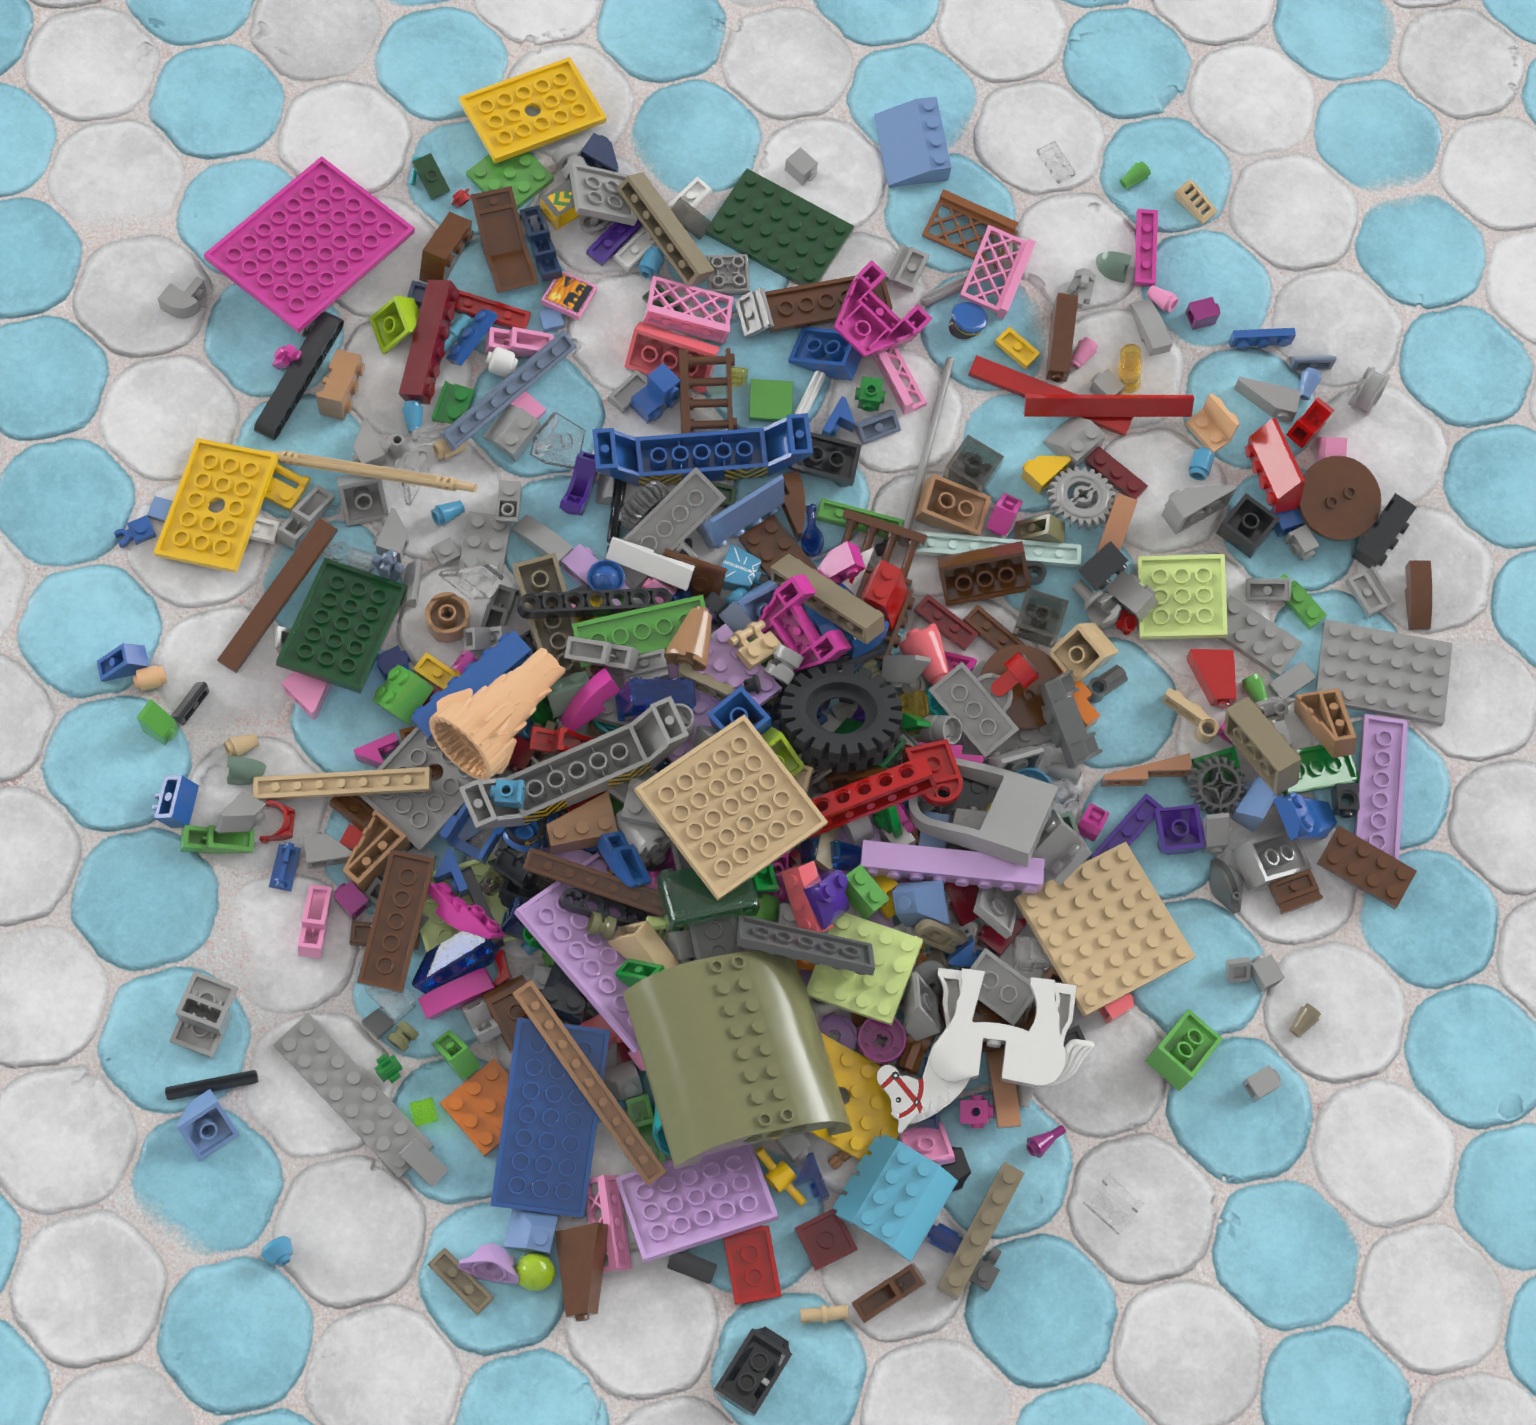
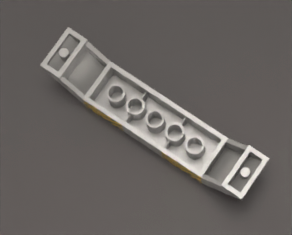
M669 696L650 704V707L625 726L507 777L486 780L477 779L459 787V790L477 830L527 825L630 780V778L638 777L653 770L689 738V734L672 697ZM496 779L524 780L526 787L523 809L495 806L494 799H490L491 785H496ZM503 790V793L508 794L511 790Z

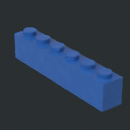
M514 630L510 634L507 632L501 636L496 646L487 648L482 653V658L476 663L473 661L468 664L462 675L453 677L442 692L437 691L434 693L429 703L425 706H419L413 712L411 717L413 723L430 742L434 741V738L430 731L429 720L437 712V702L441 698L468 688L473 690L474 695L483 686L486 685L488 687L502 674L506 675L521 666L533 654L531 648Z

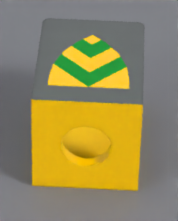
M571 180L564 182L540 198L542 213L556 231L581 216L576 214Z

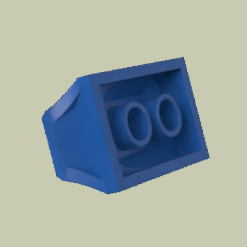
M1294 792L1273 799L1290 840H1322L1328 836L1337 824L1329 802L1302 797Z

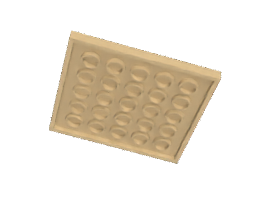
M745 714L634 789L636 795L717 901L828 823Z
M1127 842L1082 863L1061 885L1051 879L1043 883L1040 892L1037 891L1034 894L1023 893L1014 899L1064 984L1077 985L1075 1004L1083 1017L1156 980L1196 957Z

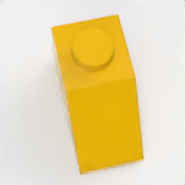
M1038 455L1034 460L1029 459L1022 468L1024 470L1021 478L1040 494L1052 482L1053 477L1058 476L1059 471L1065 472L1066 468H1069L1072 459L1068 456Z

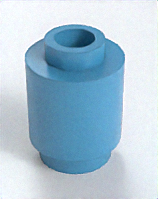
M650 246L645 251L638 266V270L643 277L648 279L653 276L657 277L665 260L661 249L656 246Z
M1201 447L1194 451L1189 466V475L1193 479L1203 481L1209 476L1215 458L1210 449Z

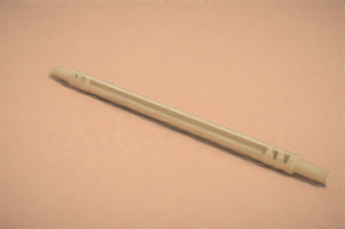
M263 450L277 454L278 460L284 464L450 491L476 492L478 485L475 483L459 481L457 478L285 450L281 452Z

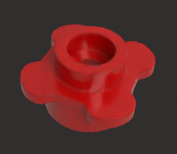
M469 188L465 191L462 189L457 191L452 196L454 200L451 205L456 204L458 208L465 205L471 199V196L468 194Z
M1122 610L1121 616L1116 621V628L1122 630L1124 635H1129L1130 632L1135 630L1137 619L1134 615L1128 614L1127 610Z

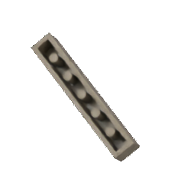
M644 172L628 175L617 188L618 192L687 287L704 283L715 271Z
M787 554L770 567L771 581L777 583L778 587L792 576L805 574L817 593L803 604L864 644H868L885 631L884 614L881 611L874 609L864 600L851 594L847 589H843L831 579L818 573L817 570L810 568L800 559Z
M1003 1162L944 1272L936 1288L937 1290L955 1300L961 1296L1024 1176V1172L1006 1162Z

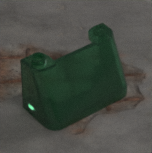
M693 868L677 871L665 869L660 871V875L655 879L667 933L679 931L678 927L683 926L684 923L688 927L691 926V923L733 914L737 917L741 912L745 913L746 916H755L760 909V902L752 877L719 901L716 900Z

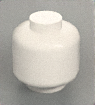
M496 347L493 352L489 351L485 363L488 364V371L503 378L508 377L509 374L515 371L518 362L513 351L501 347Z

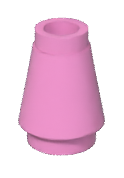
M1151 286L1146 294L1164 312H1172L1179 301L1176 294L1155 286Z
M1087 337L1079 340L1071 358V365L1076 369H1080L1097 352L1098 345Z

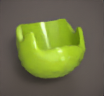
M530 1253L522 1256L514 1269L519 1276L518 1285L530 1291H542L548 1288L555 1280V1267L551 1260L543 1254Z

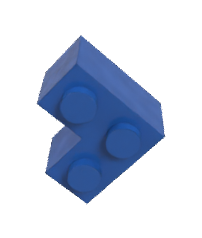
M662 363L647 375V385L631 397V407L647 424L652 420H658L663 415V411L669 407L673 408L679 402L681 380Z

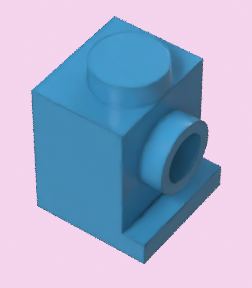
M496 779V785H491L490 799H494L496 807L523 809L526 787L524 780ZM503 790H511L508 794L503 793Z

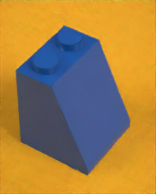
M742 686L707 713L709 721L718 732L744 714L760 735L771 728V717Z

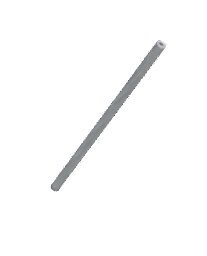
M952 357L946 358L903 524L904 528L910 530L954 364V358ZM900 538L898 544L906 547L908 540Z

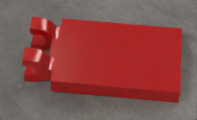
M761 1225L724 1237L723 1241L734 1304L781 1297L769 1225Z

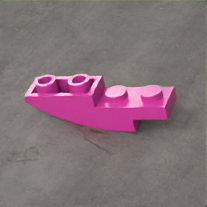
M430 883L428 894L439 904L435 913L446 923L474 937L486 939L504 938L506 934L500 929L499 924L491 920L481 906L466 905V902L457 897L452 892V888L446 883Z

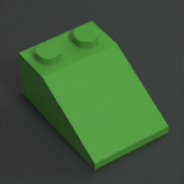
M1187 1009L1145 1059V1062L1180 1091L1193 1079L1223 1038L1191 1010Z

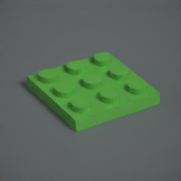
M529 152L496 164L490 154H488L466 171V177L482 192L512 186L517 210L554 181V176Z

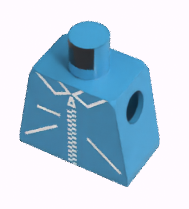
M730 544L721 566L728 569L722 589L734 591L743 588L749 592L754 584L761 585L769 581V575L759 572L761 567L760 559Z

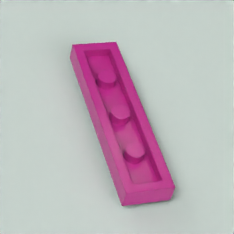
M1137 209L1134 286L1151 287L1156 284L1158 210Z

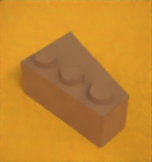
M336 349L328 367V377H324L322 384H325L324 389L316 394L320 415L345 421L347 413H351L353 406L351 399L358 392L359 383L357 381L359 376H363L365 369L361 355Z
M1339 688L1296 695L1294 713L1333 758L1354 755L1357 737Z
M376 809L372 813L373 817L367 828L365 827L362 832V838L358 845L354 847L342 870L349 882L352 881L363 894L368 890L376 877L382 876L385 873L391 849L407 852L411 848L407 836Z

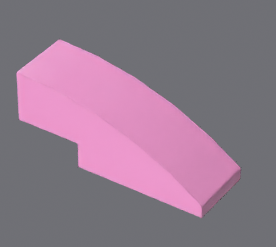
M490 327L485 334L484 353L488 354L489 351L493 352L496 347H501L513 351L515 356L530 357L553 339V334L512 327L511 330Z
M309 885L302 917L298 956L322 958L331 905L332 887Z

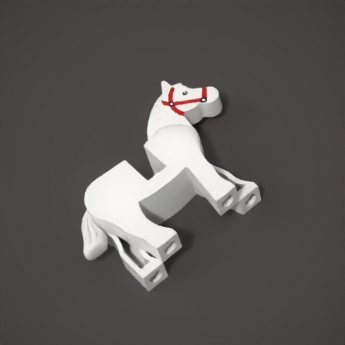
M938 968L937 977L943 988L942 1006L946 1029L931 1048L923 1077L917 1080L910 1076H900L897 1069L891 1065H884L877 1073L879 1086L887 1093L891 1100L892 1112L890 1114L899 1121L898 1134H901L909 1124L926 1120L943 1110L961 1094L969 1080L978 1078L982 1042H987L986 1046L1000 1048L1001 1044L1005 1045L1001 1082L1040 1089L1061 1084L1077 1072L1084 1058L1094 1049L1092 1041L1072 1039L1065 1048L1063 1046L1066 1032L1073 1021L1077 985L1055 983V980L1031 977L1030 988L1036 1002V1016L1030 1031H1026L1006 1024L974 1023L972 1021L985 971L964 968L961 971Z

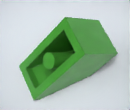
M151 699L137 716L143 732L164 745L169 740L172 741L178 733L176 721Z
M450 1029L431 1043L453 1072L462 1080L472 1076L481 1067L469 1047Z

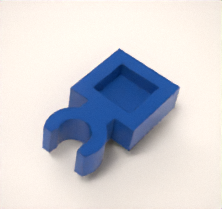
M147 515L127 523L129 529H118L114 532L116 538L120 536L125 537L122 541L118 542L120 548L128 546L132 540L138 545L157 537Z

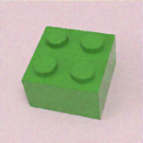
M397 664L389 672L385 683L376 690L372 701L394 717L409 724L412 720L413 712L423 705L434 687L415 673Z

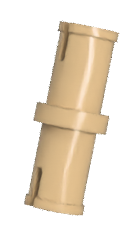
M825 1304L818 1308L800 1309L801 1324L812 1322L827 1324V1321L849 1320L847 1304L826 1307Z

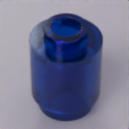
M940 1222L937 1226L933 1224L926 1236L930 1238L929 1244L947 1254L949 1252L955 1254L963 1239L958 1235V1232Z

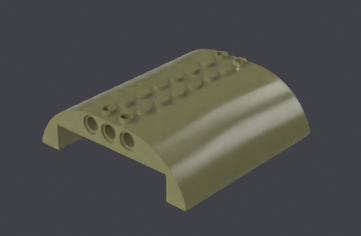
M759 950L742 951L690 961L667 968L648 976L624 991V1000L675 1169L696 1165L704 1154L825 1128H827L829 1136L852 1131L797 960L777 954L769 955Z

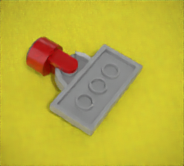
M1017 652L1004 663L1007 671L1002 675L987 673L976 678L967 666L961 662L928 689L950 716L959 718L962 724V731L985 758L1019 731V728L1006 714L1013 700L1012 688L1019 683L1026 689L1039 678V672L1022 652Z

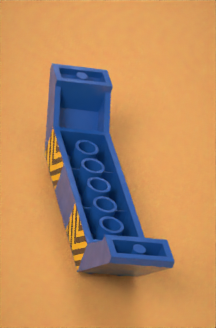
M808 413L790 414L763 428L634 437L615 431L614 428L592 429L596 471L638 487H643L646 483L654 480H659L664 485L679 484L695 467L709 481L763 478L813 455Z

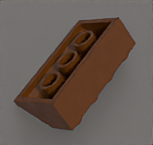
M1022 541L937 557L946 607L1031 591Z

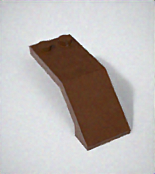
M512 186L471 194L485 259L496 292L500 293L537 285L538 280L534 263L531 261L525 244Z

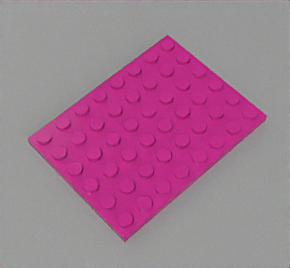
M321 156L204 253V259L299 333L415 233V228Z

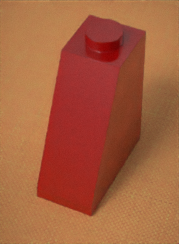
M1190 649L1186 656L1187 662L1210 706H1217L1220 709L1232 706L1237 699L1234 650Z

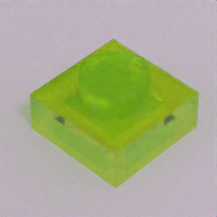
M432 1097L410 1103L416 1127L438 1121Z

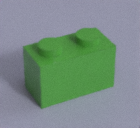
M861 864L846 875L848 884L845 894L850 904L863 919L867 920L890 900Z

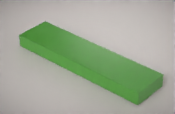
M821 498L816 516L818 521L846 528V520L842 519L844 510L848 509L901 527L904 524L903 519ZM858 524V527L854 529L855 531L867 533L866 526ZM879 531L878 534L875 535L878 537L888 539V537H886L887 533Z

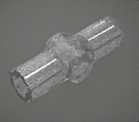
M331 541L319 557V559L324 560V558L369 573L375 567L372 562L373 553L350 547L346 542ZM342 552L347 553L344 557H338Z

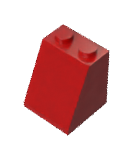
M881 560L869 574L859 596V599L864 600L868 605L884 614V622L888 621V631L890 632L893 631L908 594L902 569Z

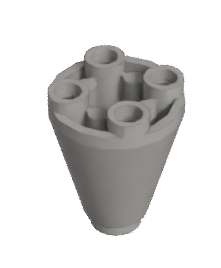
M623 809L615 815L618 831L623 832L629 845L634 844L645 868L653 864L656 866L660 865L666 858V852L674 843L663 829L621 821Z

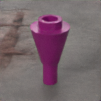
M1060 1125L1051 1132L1048 1131L1027 1138L1026 1148L1032 1156L1041 1158L1055 1142V1139L1066 1133V1130Z

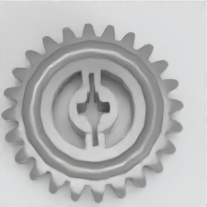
M1074 466L1073 471L1071 468H1066L1065 472L1059 471L1058 476L1053 477L1052 482L1048 485L1047 496L1050 497L1047 503H1053L1050 511L1058 509L1055 517L1063 515L1062 522H1065L1067 519L1070 520L1069 527H1072L1077 522L1079 530L1084 523L1086 530H1089L1092 523L1096 529L1099 523L1104 525L1106 519L1108 520L1116 493L1111 491L1113 486L1107 484V478L1101 479V473L1094 474V469L1087 471V468L1083 467L1080 470L1079 467ZM1074 485H1085L1078 486L1074 490L1071 499H1068L1067 491L1070 487ZM1093 494H1096L1097 503L1093 507L1088 508Z

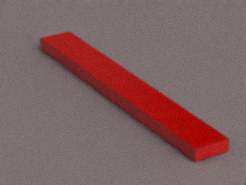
M977 355L968 374L972 378L1024 398L1025 394L1078 395ZM1081 417L1091 420L1098 427L1124 437L1133 417Z
M1025 394L1023 414L1024 417H1192L1194 396Z

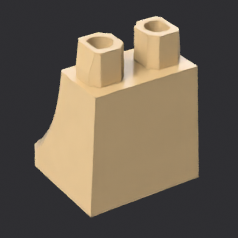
M1079 623L1052 647L1050 654L1063 672L1072 670L1071 676L1073 681L1078 682L1105 666L1119 651L1096 623Z

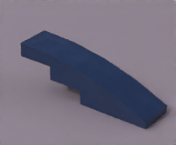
M540 205L519 210L542 282L563 277L550 231Z

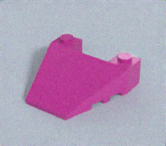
M873 260L851 282L833 327L863 357L911 342L932 320V317L918 304L901 320L872 292L887 275Z
M805 574L792 576L779 586L773 594L774 597L769 605L765 606L762 611L763 614L758 620L765 622L766 627L761 630L763 634L771 631L782 645L804 657L799 668L794 669L793 672L837 660L852 648L840 629L828 631L823 636H820L801 605L817 592Z

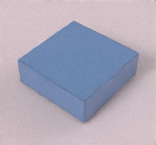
M552 308L539 311L544 333L564 328L561 312Z
M154 496L147 515L148 518L165 523L173 501Z

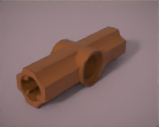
M908 1034L906 1047L902 1053L898 1068L903 1072L916 1075L932 1036L915 1041Z

